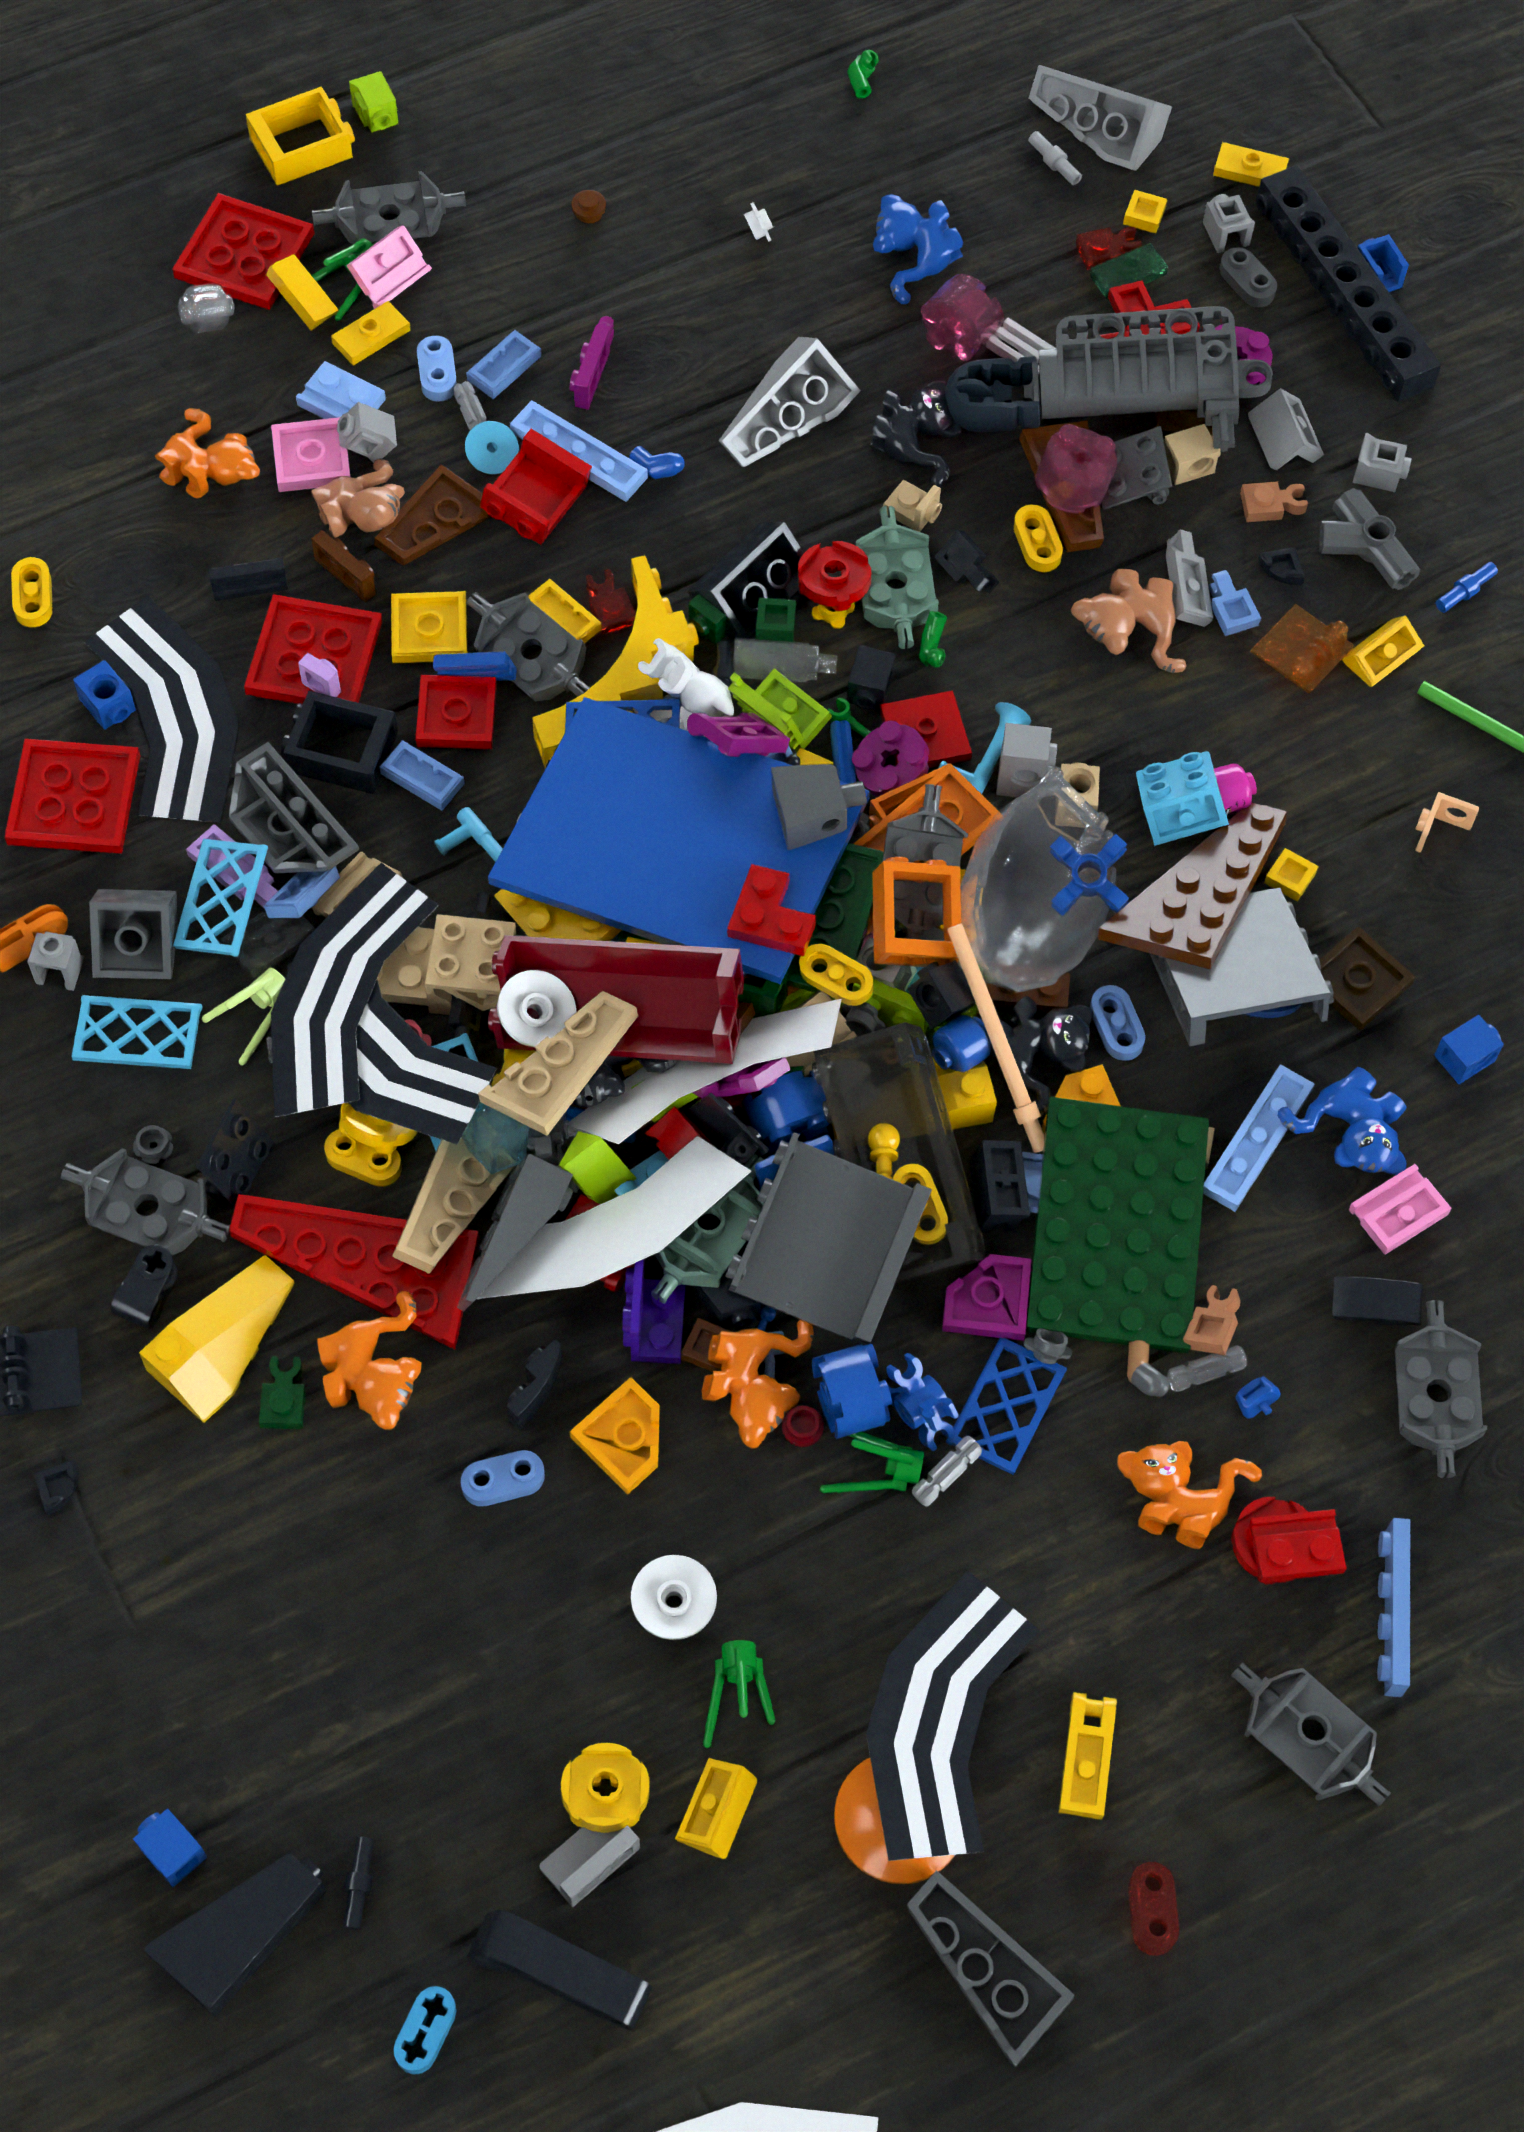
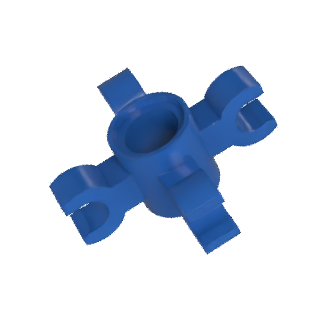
M1115 834L1097 855L1090 853L1080 855L1063 837L1059 836L1049 847L1051 849L1049 853L1057 861L1065 865L1072 874L1071 882L1051 900L1053 903L1051 907L1063 917L1081 896L1093 897L1096 895L1115 913L1128 904L1129 897L1107 879V869L1127 851L1125 848L1127 843ZM1085 868H1093L1099 872L1100 877L1093 883H1086L1079 878L1078 874Z
M906 1353L904 1357L908 1363V1368L903 1374L891 1364L886 1367L888 1377L900 1385V1387L894 1389L888 1386L892 1399L891 1405L895 1407L899 1416L911 1429L921 1426L919 1429L920 1442L930 1450L935 1451L937 1446L933 1438L937 1431L940 1430L949 1439L955 1436L953 1427L941 1418L951 1416L956 1419L959 1417V1414L952 1400L947 1398L945 1392L933 1377L926 1375L921 1378L923 1367L920 1360Z

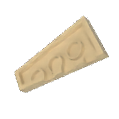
M602 991L565 1021V1028L552 1038L547 1036L535 1046L536 1052L521 1064L515 1062L504 1071L505 1077L493 1087L487 1085L478 1093L480 1102L548 1136L638 1017L636 1007Z
M466 1127L458 1145L441 1140L392 1257L430 1274L520 1161L524 1153Z

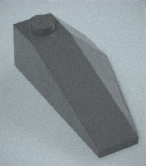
M528 1154L509 1174L491 1217V1220L494 1222L480 1245V1249L485 1251L483 1257L479 1256L470 1271L457 1305L458 1309L465 1311L558 1210L562 1212L565 1210L573 1193V1189L568 1187L573 1174L532 1154Z

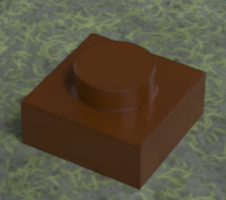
M697 1318L681 1352V1359L711 1372L721 1371L722 1364L708 1360L710 1340L712 1335H719L721 1331H731Z

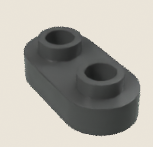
M1231 248L1222 255L1219 268L1224 280L1248 305L1265 307L1271 304L1277 290L1275 278L1250 251L1244 248Z

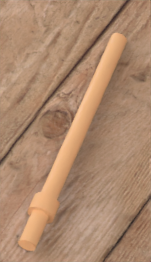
M960 923L947 928L1016 1105L1013 1111L1019 1125L1023 1124L1033 1152L1043 1151L1044 1133L1038 1120L1041 1114L1036 1101L1031 1102L964 927Z

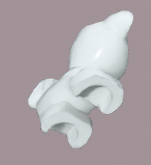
M660 638L654 640L653 644L657 645L658 652L650 664L644 661L638 663V669L651 678H659L658 684L663 691L669 694H680L681 704L688 712L705 713L710 717H723L724 715L732 717L734 715L732 698L727 685L716 676L700 671L684 653L673 645H669Z

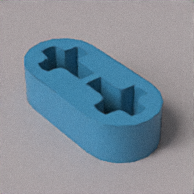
M438 1986L428 1987L418 1995L395 2041L394 2057L399 2067L406 2073L421 2074L432 2066L455 2020L456 2004L451 1993L445 1988ZM437 1998H442L443 2007L447 2011L446 2015H436L430 2028L424 2026L429 2015L424 2007L425 2003H435ZM420 2033L425 2034L422 2048L427 2053L424 2059L416 2057L413 2063H408V2055L403 2050L406 2044L413 2046L417 2042Z

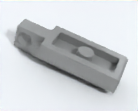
M1180 529L1171 539L1167 540L1166 550L1169 580L1173 582L1172 600L1175 607V619L1205 627L1212 621L1213 612L1204 558L1195 554L1192 533Z

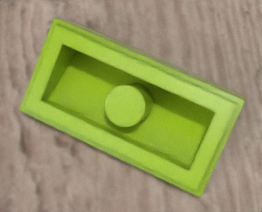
M580 1131L575 1135L559 1164L563 1170L573 1174L571 1179L589 1199L599 1204L616 1198L618 1195L615 1193V1189L621 1184L637 1179L601 1137Z

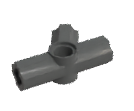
M1352 488L1334 501L1332 509L1341 521H1321L1319 533V551H1321V554L1359 555L1363 560L1374 564L1392 589L1400 590L1409 586L1419 576L1420 568L1396 538V527L1393 521L1386 516L1379 515L1361 490Z

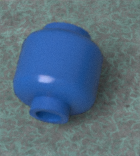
M959 1015L934 1033L932 1056L939 1067L944 1070L950 1068L959 1072H967L990 1055L991 1041L983 1021L978 1017L971 1018L968 1015Z

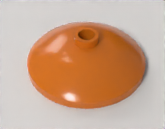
M868 1758L861 1762L846 1777L836 1799L834 1811L835 1830L843 1851L862 1872L887 1883L911 1884L930 1878L936 1870L940 1872L954 1858L955 1855L888 1861L871 1759Z

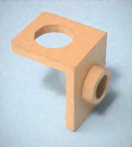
M1438 792L1431 810L1423 808L1416 830L1421 831L1422 834L1415 851L1421 853L1434 818L1466 830H1471L1479 807ZM1447 809H1460L1463 812H1465L1467 816H1454L1451 813H1449Z

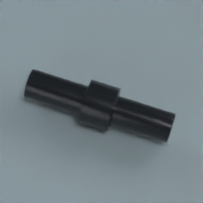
M719 641L716 643V666L712 669V675L729 687L732 684L730 677L735 672L734 667L731 666V647L729 642Z
M368 1837L356 1838L352 1869L346 1872L344 1892L348 1894L342 1928L347 1930H360L365 1896L370 1895L373 1875L369 1874L374 1839Z

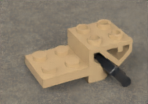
M479 892L477 894L475 912L467 914L466 917L437 914L434 929L417 927L384 961L377 978L382 998L387 1002L428 1006L429 1013L449 1015L448 1025L455 1029L454 1038L467 1033L470 1039V1034L476 1033L480 1029L482 1011L494 1008L497 1005L501 989L498 975H494L492 972V957L495 951H499L504 935L516 936L515 922L496 921L490 917L494 896L490 895L489 892ZM463 1045L451 1049L457 1055H466Z

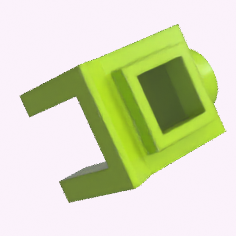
M381 71L349 81L352 106L356 108L364 127L368 126L372 133L398 124L396 99Z

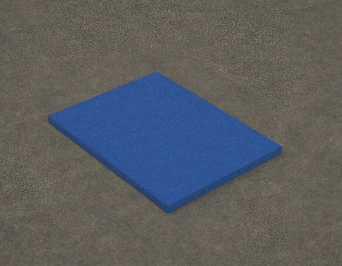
M584 697L488 875V881L492 886L661 944L740 949L743 972L781 985L795 954L730 938L727 935V927L750 866L754 864L789 873L790 882L781 907L814 915L866 804L847 808V829L844 832L792 850H787L772 793L771 767L793 765L756 753H741L739 757H731L721 753L718 750V746L705 736H692L686 730ZM840 781V785L848 784ZM865 789L866 800L868 802L869 790Z

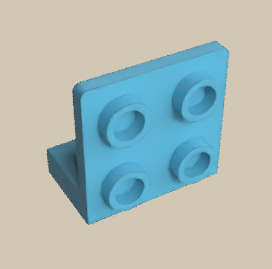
M1209 751L1187 753L1180 759L1164 764L1152 763L1143 770L1136 772L1143 809L1155 846L1229 825Z

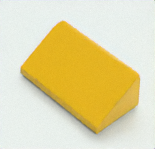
M294 254L269 267L266 274L267 277L311 331L339 311Z
M1404 615L1388 621L1341 659L1368 686L1372 687L1423 648L1424 644L1407 616Z
M708 1758L675 1839L712 1856L726 1859L756 1787L757 1778L744 1766Z

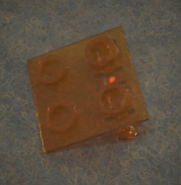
M1295 604L1250 652L1310 694L1354 648V645L1346 640L1348 626L1344 622H1332L1326 626Z

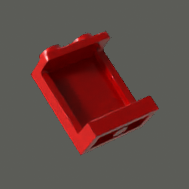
M531 428L523 437L518 454L494 484L488 483L485 486L480 507L492 518L501 520L516 529L522 537L532 539L542 545L587 487L592 466Z

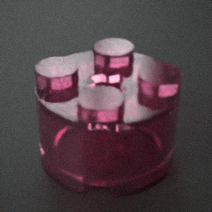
M956 274L953 278L947 280L921 308L922 319L928 330L926 334L927 341L936 349L944 348L962 360H970L998 331L1004 322L1003 310L997 298L994 297L990 300L984 293L987 287L978 279L967 274Z
M1072 424L1062 426L1048 441L1035 476L1038 490L1041 487L1046 494L1045 500L1053 507L1070 513L1084 512L1085 508L1099 506L1105 497L1117 468V456L1114 451L1116 445L1114 441L1107 436H1101L1096 432L1078 428Z

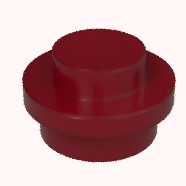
M802 1405L790 1409L782 1421L784 1437L788 1442L798 1447H808L815 1444L823 1434V1419L817 1410L809 1406Z

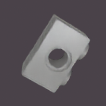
M1013 723L1005 724L996 795L1041 800L1044 786H1051L1053 766L1055 767L1057 744L1050 743L1052 728Z

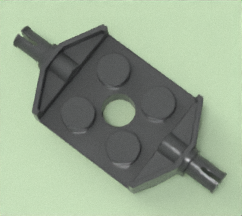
M418 171L419 181L352 190L350 188V181L347 180L335 202L336 206H333L331 209L312 210L314 226L335 223V228H340L351 244H355L362 238L369 240L372 244H376L402 225L405 226L412 239L431 237L438 231L442 215L446 214V208L466 207L464 191L450 194L440 193L436 185L422 171ZM394 213L398 215V217L393 220H385L382 218L385 214Z
M478 592L472 594L473 598H468L467 605L482 616L474 642L477 653L505 651L517 668L516 680L510 681L535 702L550 700L563 691L567 693L571 691L578 697L590 689L579 677L584 666L586 646L583 640H577L531 602L526 593L495 604H490ZM539 645L542 647V652L537 658L526 659L523 657L524 651L529 646Z
M925 784L923 807L919 808L917 813L888 823L883 861L890 857H905L909 859L910 863L914 861L923 863L928 860H943L947 862V865L960 866L963 839L968 838V833L940 813L939 802L942 786ZM894 880V924L902 928V933H906L905 939L921 940V935L924 934V931L943 925L942 883H917L915 881Z
M123 1148L96 1166L93 1171H86L70 1163H67L65 1169L62 1170L61 1179L82 1186L85 1192V1218L88 1225L143 1247L155 1244L164 1246L171 1255L184 1251L197 1237L201 1238L203 1234L219 1239L222 1242H225L227 1236H229L230 1225L210 1219L207 1215L206 1188L201 1178L198 1179V1183L131 1158L128 1156L126 1149ZM152 1200L159 1204L157 1211L152 1215L142 1216L137 1213L138 1206L144 1201Z
M1435 1300L1426 1302L1428 1325L1398 1340L1394 1348L1399 1431L1413 1445L1432 1450V1454L1437 1456L1438 1477L1444 1478L1446 1474V1478H1452L1456 1476L1454 1468L1455 1450L1470 1445L1483 1437L1487 1431V1425H1483L1478 1364V1352L1481 1348V1343L1447 1327L1444 1323V1302L1438 1300L1435 1305ZM1430 1385L1443 1387L1448 1394V1400L1445 1402L1432 1400L1427 1393V1387Z
M1244 1662L1234 1671L1231 1677L1244 1686L1253 1697L1244 1735L1247 1738L1250 1735L1254 1736L1318 1794L1315 1798L1318 1801L1356 1788L1365 1793L1379 1807L1391 1794L1390 1791L1386 1790L1371 1776L1373 1770L1370 1767L1376 1747L1377 1733L1305 1669L1290 1670L1270 1679L1265 1676L1263 1680L1250 1670ZM1306 1720L1318 1721L1324 1728V1738L1317 1741L1308 1739L1303 1734L1302 1722Z

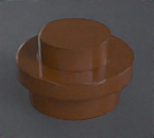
M594 190L578 192L571 202L573 213L583 223L599 221L606 210L604 196Z

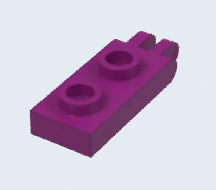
M604 316L599 320L590 342H584L580 354L581 366L579 370L574 369L569 386L570 391L574 392L575 407L589 410L614 337V321L609 316Z

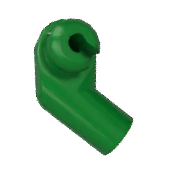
M873 50L863 51L862 55L857 56L847 70L854 93L859 99L868 97L872 92L868 78L875 71V66L879 62L878 55Z
M936 611L929 612L922 632L919 658L925 666L931 665L934 668L940 667L946 657L944 649L937 647L947 616Z

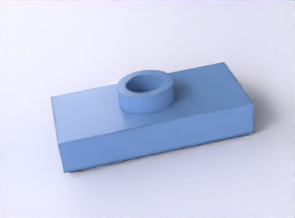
M514 330L466 372L467 381L494 399L541 357V348Z
M403 740L380 766V773L441 811L465 784L463 776Z
M336 866L328 871L297 872L264 906L268 918H300L309 908L315 906L318 903V899L340 878Z

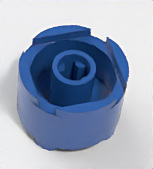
M811 1070L809 1077H804L802 1071L782 1075L773 1085L762 1088V1094L755 1099H752L749 1093L742 1101L751 1127L762 1136V1143L770 1149L768 1151L770 1156L776 1154L781 1140L789 1143L794 1132L800 1134L797 1139L798 1141L804 1138L806 1141L814 1140L828 1135L827 1126L835 1118L817 1074Z
M871 1343L856 1345L812 1358L814 1379L822 1377L823 1380L820 1382V1390L817 1391L820 1405L831 1433L835 1432L836 1439L883 1426L886 1422L890 1421L888 1405L892 1404L891 1394L886 1381H878L874 1368H878L879 1364L875 1349Z

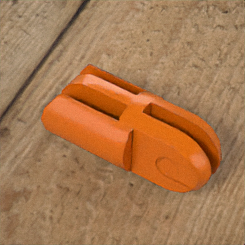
M52 904L42 905L0 929V972H6L29 958L37 933L45 934L46 931L65 934L68 928V918L61 908Z

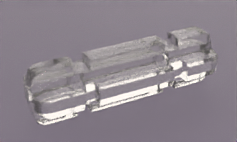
M1236 1345L1228 1348L1225 1355L1211 1354L1188 1362L1189 1365L1187 1367L1183 1364L1173 1367L1168 1371L1167 1378L1173 1391L1179 1392L1190 1388L1191 1383L1199 1385L1225 1376V1372L1228 1370L1231 1373L1242 1370L1246 1367L1247 1358L1242 1347Z

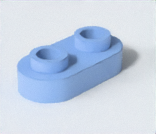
M441 336L426 337L417 346L422 393L432 401H445L454 395V386L457 384L452 345L446 338Z

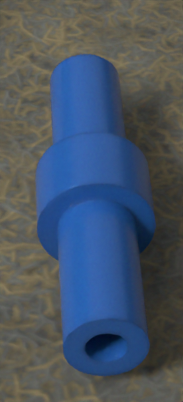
M1488 562L1472 575L1465 574L1454 583V588L1436 601L1438 610L1445 613L1461 600H1469L1480 591V586L1498 573L1496 565Z

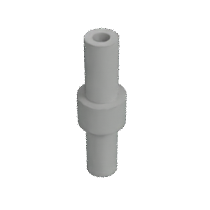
M1039 131L1032 133L1028 141L1043 155V161L1053 171L1058 170L1072 185L1079 183L1082 174L1067 160V154L1059 146H1053Z

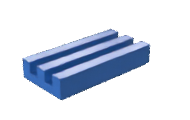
M505 651L438 654L433 659V669L438 671V675L496 677V681L516 680L517 668Z

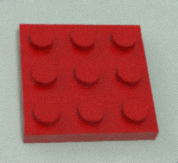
M218 193L172 269L174 278L270 310L280 292L266 275L269 267L293 254L299 260L315 234L314 226L311 223Z
M273 594L245 681L244 689L246 695L303 704L308 690H313L302 684L298 662L308 652L319 660H328L336 667L341 693L337 698L359 703L383 622L382 614Z
M24 739L5 832L7 845L122 854L140 760L139 748Z

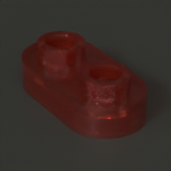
M1147 1862L1134 1870L1128 1884L1132 1934L1140 1950L1149 1955L1157 1956L1170 1951L1179 1936L1176 1891L1171 1872L1160 1863ZM1149 1877L1156 1878L1160 1883V1890H1149L1145 1885V1879ZM1153 1922L1160 1923L1164 1927V1935L1154 1936L1149 1930V1924Z

